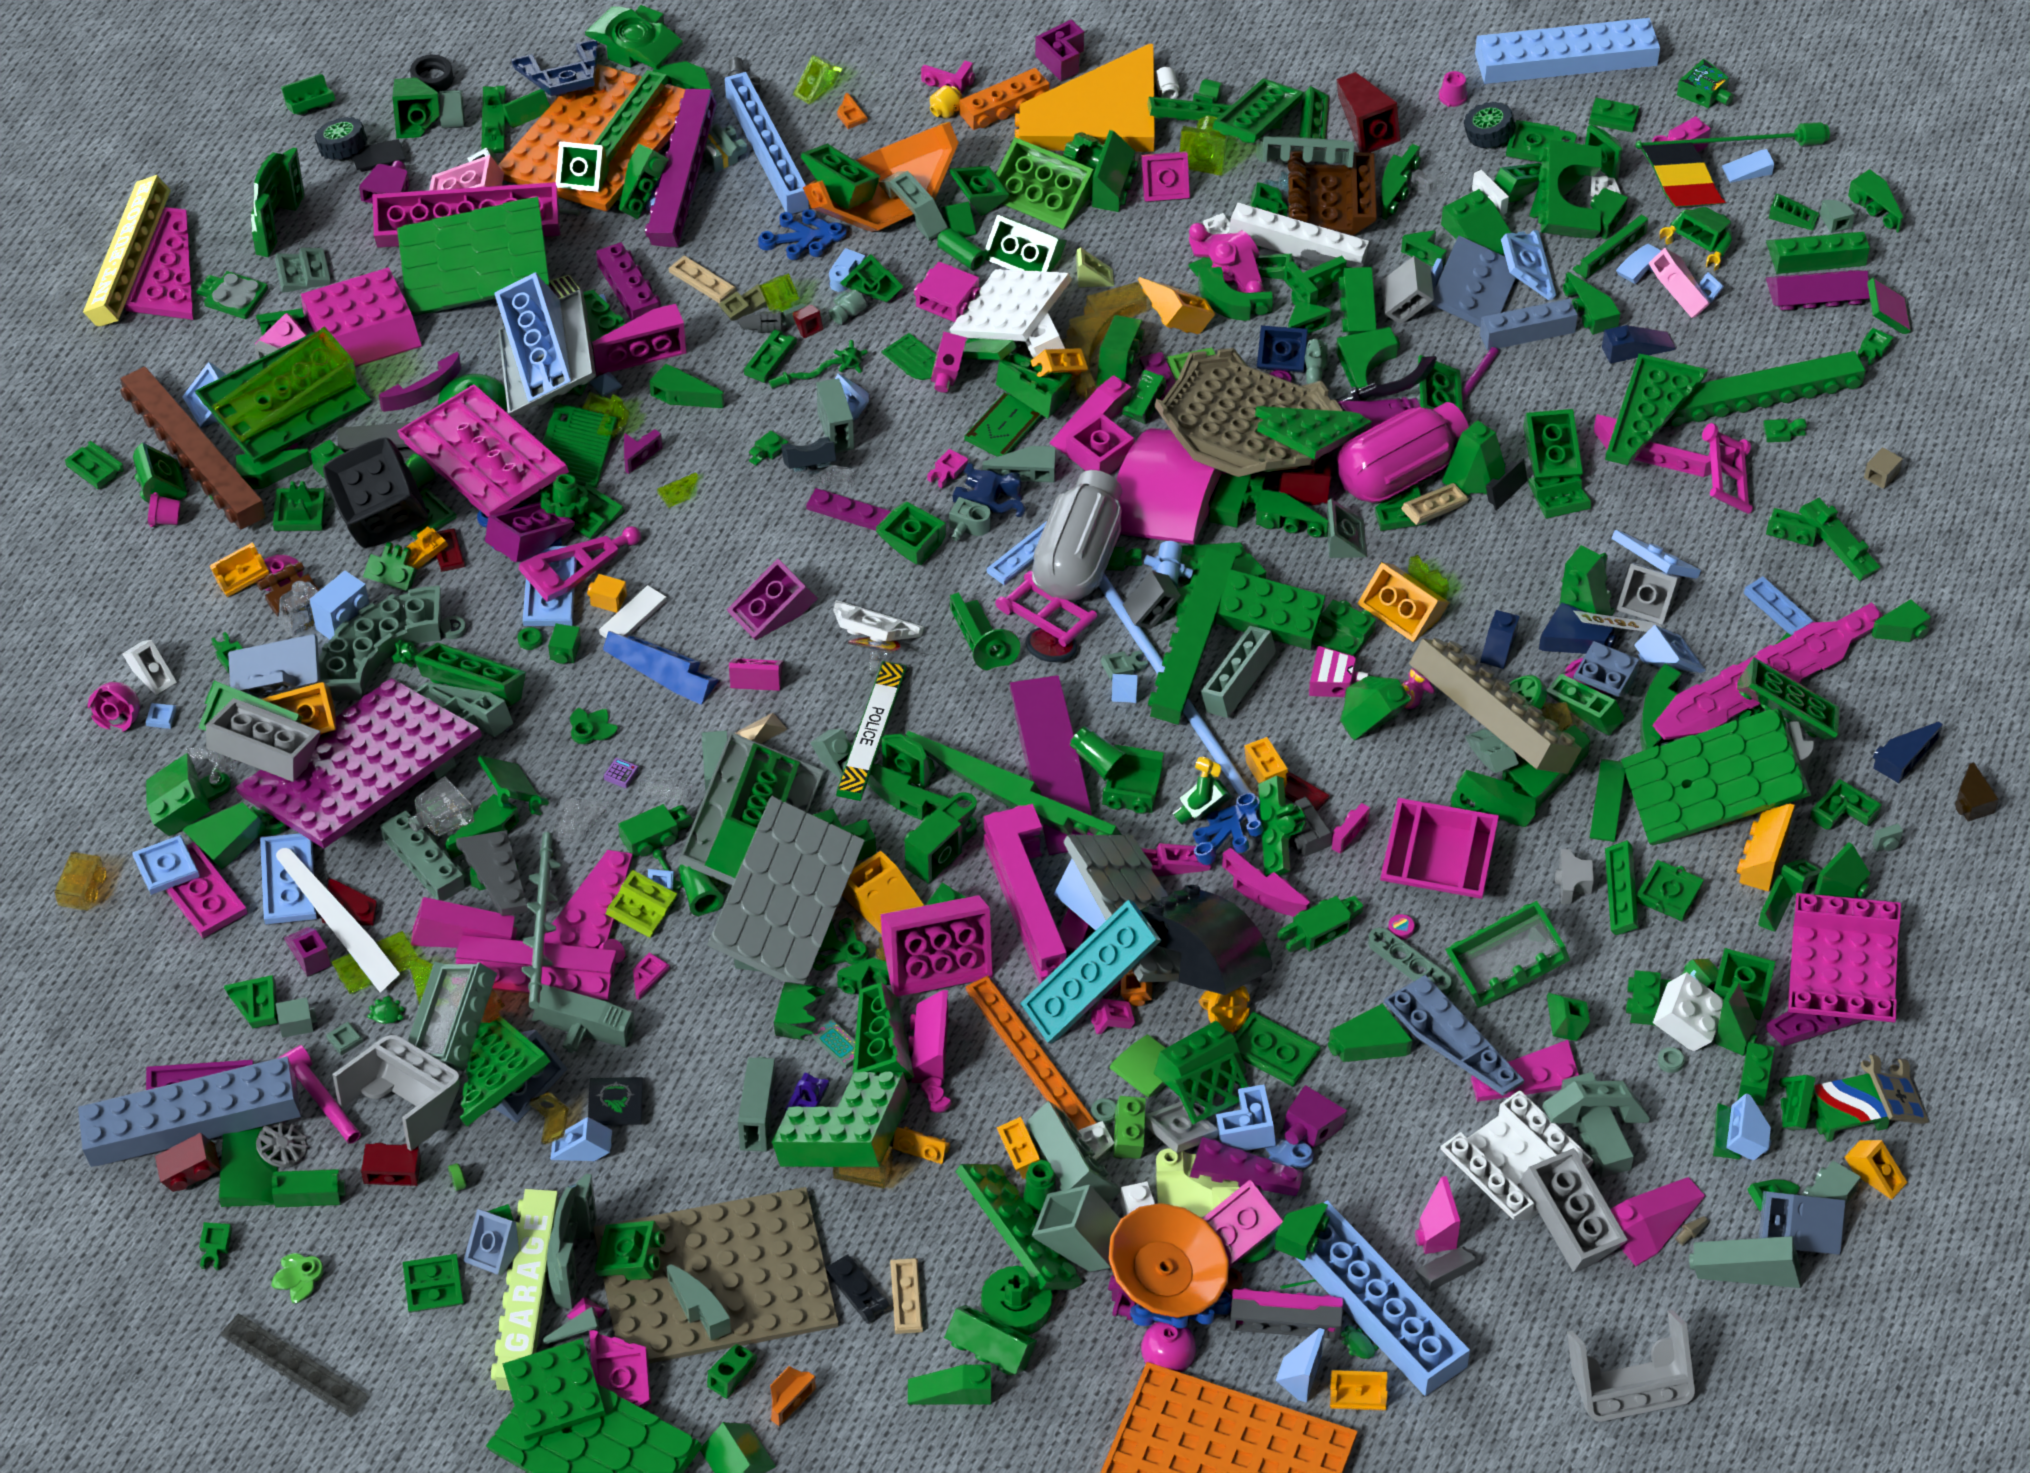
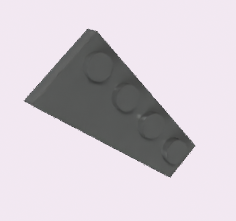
M507 830L456 838V846L464 853L467 863L477 873L478 880L486 887L489 897L501 916L527 912V902Z

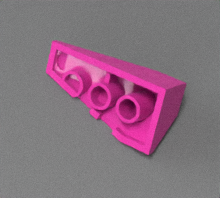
M1689 1177L1629 1198L1611 1208L1612 1214L1628 1240L1620 1246L1621 1250L1635 1266L1657 1255L1685 1219L1690 1216L1705 1198V1195Z

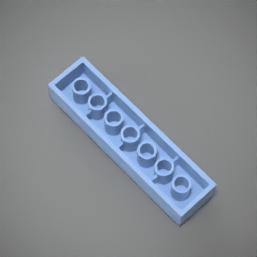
M1650 18L1477 36L1475 49L1484 84L1657 66L1660 46Z
M1325 1201L1324 1203L1328 1204L1327 1216L1330 1217L1329 1224L1325 1232L1320 1231L1318 1235L1319 1243L1315 1252H1309L1305 1261L1296 1259L1329 1295L1343 1298L1342 1308L1419 1391L1424 1396H1427L1467 1368L1470 1350L1329 1201Z

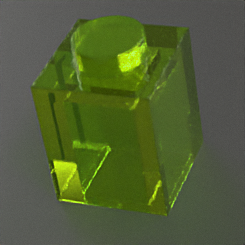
M789 273L777 276L759 285L770 311L779 309L782 312L792 308V302L800 299Z

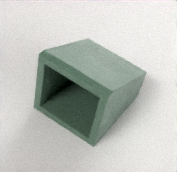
M1085 1185L1047 1194L1032 1236L1037 1241L1085 1270L1093 1272L1111 1268L1109 1262L1110 1237L1120 1218L1091 1185Z

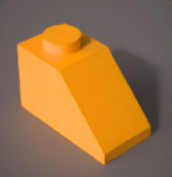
M1859 1140L1845 1156L1852 1171L1861 1176L1860 1179L1890 1199H1893L1907 1184L1905 1177L1882 1140Z

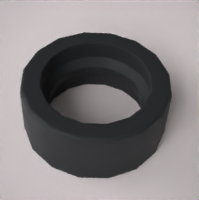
M433 54L425 55L416 59L411 64V78H418L436 92L445 91L452 85L453 70L450 61L445 57ZM430 69H438L444 72L442 76L435 79H425L419 76L422 72Z

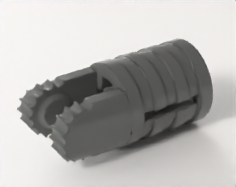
M781 311L757 312V315H745L739 319V325L743 330H758V333H772L775 329L781 331Z

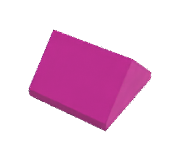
M734 658L729 662L730 688L780 691L783 660Z

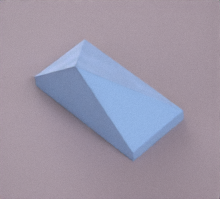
M838 374L835 379H840L853 420H855L868 404L869 394L854 382Z

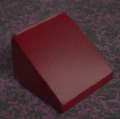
M808 305L792 313L803 338L823 330L820 311L813 305Z

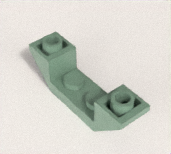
M909 171L896 172L879 182V186L891 199L898 196L913 212L916 227L928 241L937 237L943 230L948 229L934 199Z
M1574 1081L1543 1102L1542 1106L1551 1123L1557 1124L1576 1123L1581 1106L1616 1107L1624 1123H1649L1650 1120L1641 1102L1624 1081Z

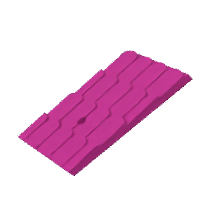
M474 384L397 430L400 438L404 440L408 447L426 460L434 470L446 478L455 489L467 497L470 503L486 516L509 510L520 503V501L538 492L539 489L554 482L557 476L569 472L564 462Z

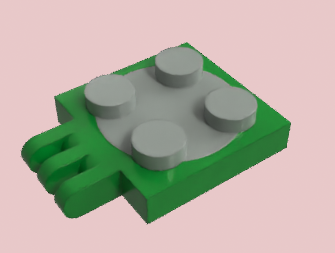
M226 271L222 278L208 275L196 293L207 297L204 301L206 307L246 320L268 290V285Z

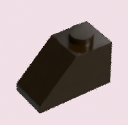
M1974 762L1968 766L1955 802L1957 812L1960 815H1964L1968 822L1994 814L1999 800Z

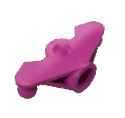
M1202 223L1192 224L1189 229V243L1194 256L1209 257L1213 262L1212 267H1222L1225 283L1234 282L1238 286V292H1265L1255 261L1260 253L1253 239L1245 231L1241 230L1238 233L1211 234L1207 232L1206 227Z

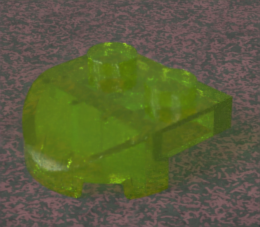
M589 392L582 409L604 414L597 434L612 435V439H614L625 428L628 422L629 411L623 405V400L614 394L609 399ZM609 416L618 417L613 431L604 429L606 423H610Z

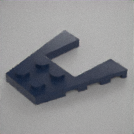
M593 39L575 44L581 59L580 62L541 71L533 54L511 59L512 66L550 96H563L567 92L575 90L585 91L589 87L595 86L598 42Z

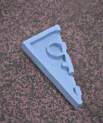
M1619 530L1614 531L1613 540L1665 573L1695 579L1699 577L1701 572L1699 568L1680 560L1676 556L1663 552V548L1651 543L1650 545Z

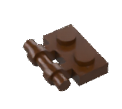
M301 562L293 565L290 563L284 566L283 570L275 574L269 573L264 576L263 580L257 582L260 591L267 588L271 590L270 593L265 595V600L277 617L309 602L310 598L319 592L309 574L300 578L297 573L304 570ZM287 578L290 580V583L282 587L278 585L279 582Z

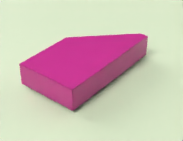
M650 952L633 968L635 994L638 1000L670 969L669 964Z

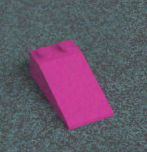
M672 304L653 309L593 341L596 376L686 354L684 322L677 305Z

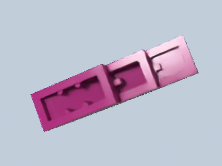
M1159 843L1157 849L1141 848L1152 864L1151 870L1156 877L1202 872L1211 869V864L1203 865L1197 861L1194 853L1196 846Z

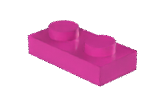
M1361 803L1355 810L1352 809L1348 813L1341 827L1337 826L1332 833V849L1341 854L1367 824L1370 807Z

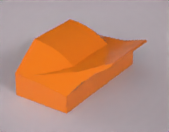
M788 1366L770 1385L772 1422L780 1427L816 1389L815 1376L813 1374L801 1372Z

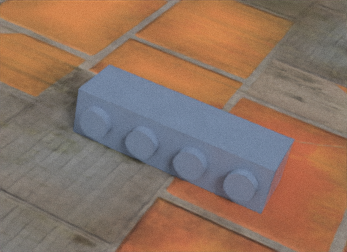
M1566 299L1483 316L1481 319L1480 336L1487 351L1491 347L1499 349L1575 333L1578 315L1571 300Z

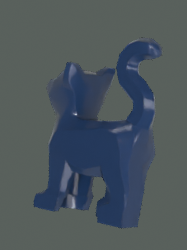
M967 464L964 473L967 474L965 484L974 488V490L967 491L966 488L956 486L952 494L953 502L956 503L957 499L961 497L987 506L990 512L1002 514L1011 509H1016L1017 517L1024 515L1026 507L1021 502L1022 496L1020 491L1022 482L1019 473L1001 475L994 471L974 469L973 464ZM1000 492L1016 499L1008 500L1002 504L996 503Z

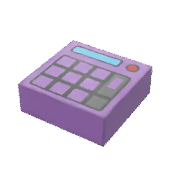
M615 758L604 774V780L627 788L637 774L638 766Z

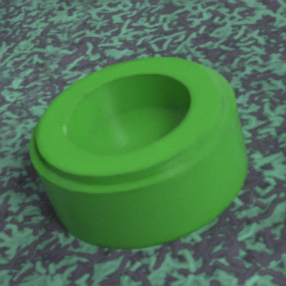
M458 1163L449 1165L448 1171L455 1190L465 1189L466 1182L460 1165Z

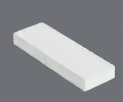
M647 585L599 629L600 635L606 638L608 631H612L628 637L666 602V596Z

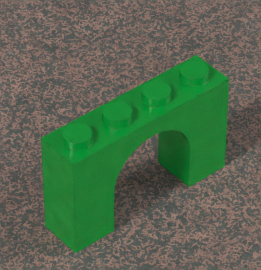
M1549 140L1539 153V160L1542 161V168L1539 172V181L1542 182V189L1538 197V201L1541 203V210L1538 215L1541 233L1594 239L1601 231V210L1577 207L1568 203L1559 192L1558 177L1563 174L1594 177L1601 169L1602 147Z

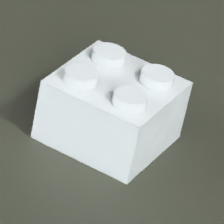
M1686 972L1668 982L1653 1023L1689 1050L1696 1051L1712 1042L1719 1024L1724 999Z

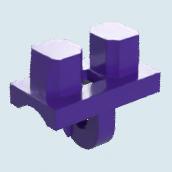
M804 1072L785 1108V1113L788 1107H818L829 1086V1080L818 1079Z

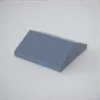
M477 1209L463 1262L497 1275H502L519 1251L516 1222Z

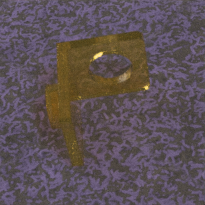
M549 1092L531 1099L529 1104L545 1117L541 1142L547 1144L562 1138L565 1133L569 1108ZM547 1101L555 1106L553 1108H545L540 1103Z

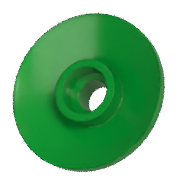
M991 630L982 635L975 643L972 651L973 659L978 667L986 671L999 666H1009L1019 655L1020 641L1016 634L1010 630Z

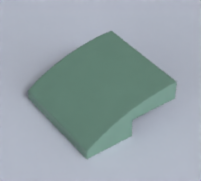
M300 248L299 254L276 253L275 263L282 292L330 284L331 280L323 248Z

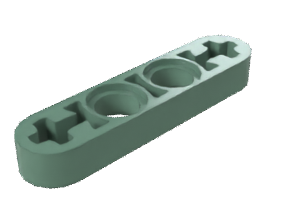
M1379 927L1369 933L1368 944L1374 952L1413 981L1426 975L1434 984L1435 982H1444V986L1438 985L1437 987L1444 995L1448 994L1451 987V978L1447 973L1389 930ZM1382 937L1385 938V941H1384V942H1383V941H1379L1378 943L1375 942L1376 938H1377V939H1381ZM1401 951L1406 954V958L1397 959L1393 956V953ZM1415 966H1422L1426 969V972L1417 974L1412 969Z

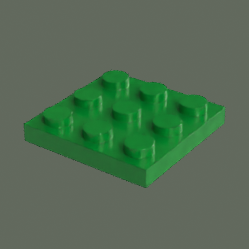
M583 1338L502 1363L525 1441L606 1415Z

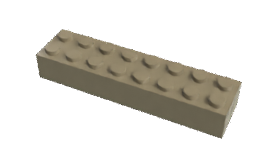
M1422 638L1409 662L1413 668L1534 768L1568 774L1582 749L1574 742L1575 738L1561 732L1558 729L1559 725L1550 719H1545L1542 716L1541 710L1534 706H1529L1525 702L1526 698L1512 692L1509 689L1510 685L1496 679L1493 676V671L1480 666L1478 659L1462 651L1463 647L1454 641L1446 643L1437 638L1433 640Z

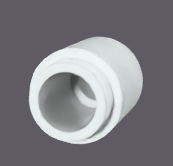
M1170 67L1158 69L1154 73L1158 95L1161 98H1176L1180 88L1174 69Z

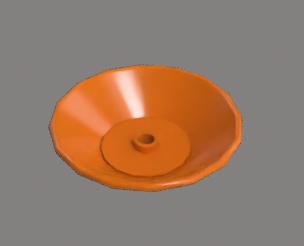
M1164 1203L1138 1207L1120 1219L1110 1237L1109 1262L1116 1282L1132 1301L1152 1313L1175 1318L1200 1314L1218 1301L1228 1283L1229 1259L1221 1238L1206 1220L1186 1208ZM1160 1266L1164 1267L1167 1271H1163Z

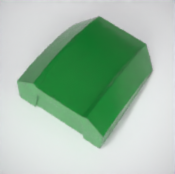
M906 501L893 509L876 527V532L899 554L916 565H922L942 545L946 536V522Z

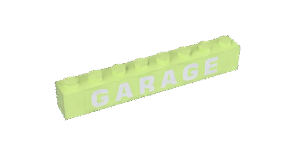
M525 1189L524 1198L518 1201V1216H521L520 1222H516L519 1251L511 1261L513 1262L512 1269L507 1270L506 1283L510 1286L509 1292H504L503 1309H506L505 1316H500L499 1332H502L501 1340L497 1339L495 1344V1356H498V1361L492 1364L491 1380L496 1381L497 1390L510 1391L502 1363L534 1354L537 1350L548 1279V1244L554 1228L555 1214L559 1204L557 1191Z

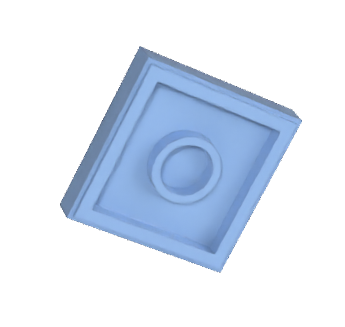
M181 835L132 853L150 895L199 877L198 870Z

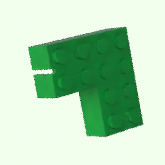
M854 1072L838 1107H788L772 1141L780 1167H880L911 1098L903 1072H881L879 1076H877L876 1072Z

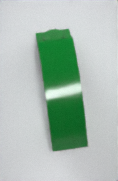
M1222 267L1199 268L1198 286L1200 295L1207 300L1214 312L1230 319L1250 321V314L1264 315L1272 313V292H1238L1225 283Z

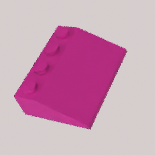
M979 895L881 914L882 941L892 993L897 997L974 982L987 975L992 978L990 908Z

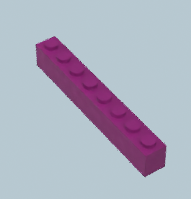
M685 89L684 97L680 99L679 115L675 118V130L670 136L669 151L665 154V157L669 160L660 176L661 181L655 191V203L650 209V221L645 227L646 237L649 238L652 245L662 247L679 246L717 105L711 89Z

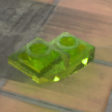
M1419 555L1409 557V574L1444 599H1447L1449 583L1445 577L1441 576L1438 569L1430 571L1428 565L1422 562Z

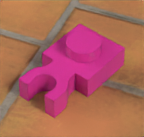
M948 449L935 462V469L927 474V481L932 482L935 478H940L938 480V487L943 488L949 477L955 479L966 468L968 458Z

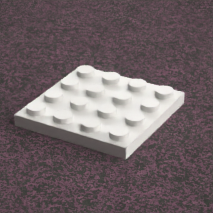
M995 269L980 288V293L976 294L975 300L968 304V309L964 310V315H960L950 328V332L967 338L1027 341L1072 279L1069 273Z

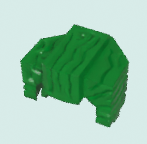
M1079 132L1074 135L1073 141L1066 144L1063 157L1090 167L1095 171L1104 144L1099 142V139L1084 132Z

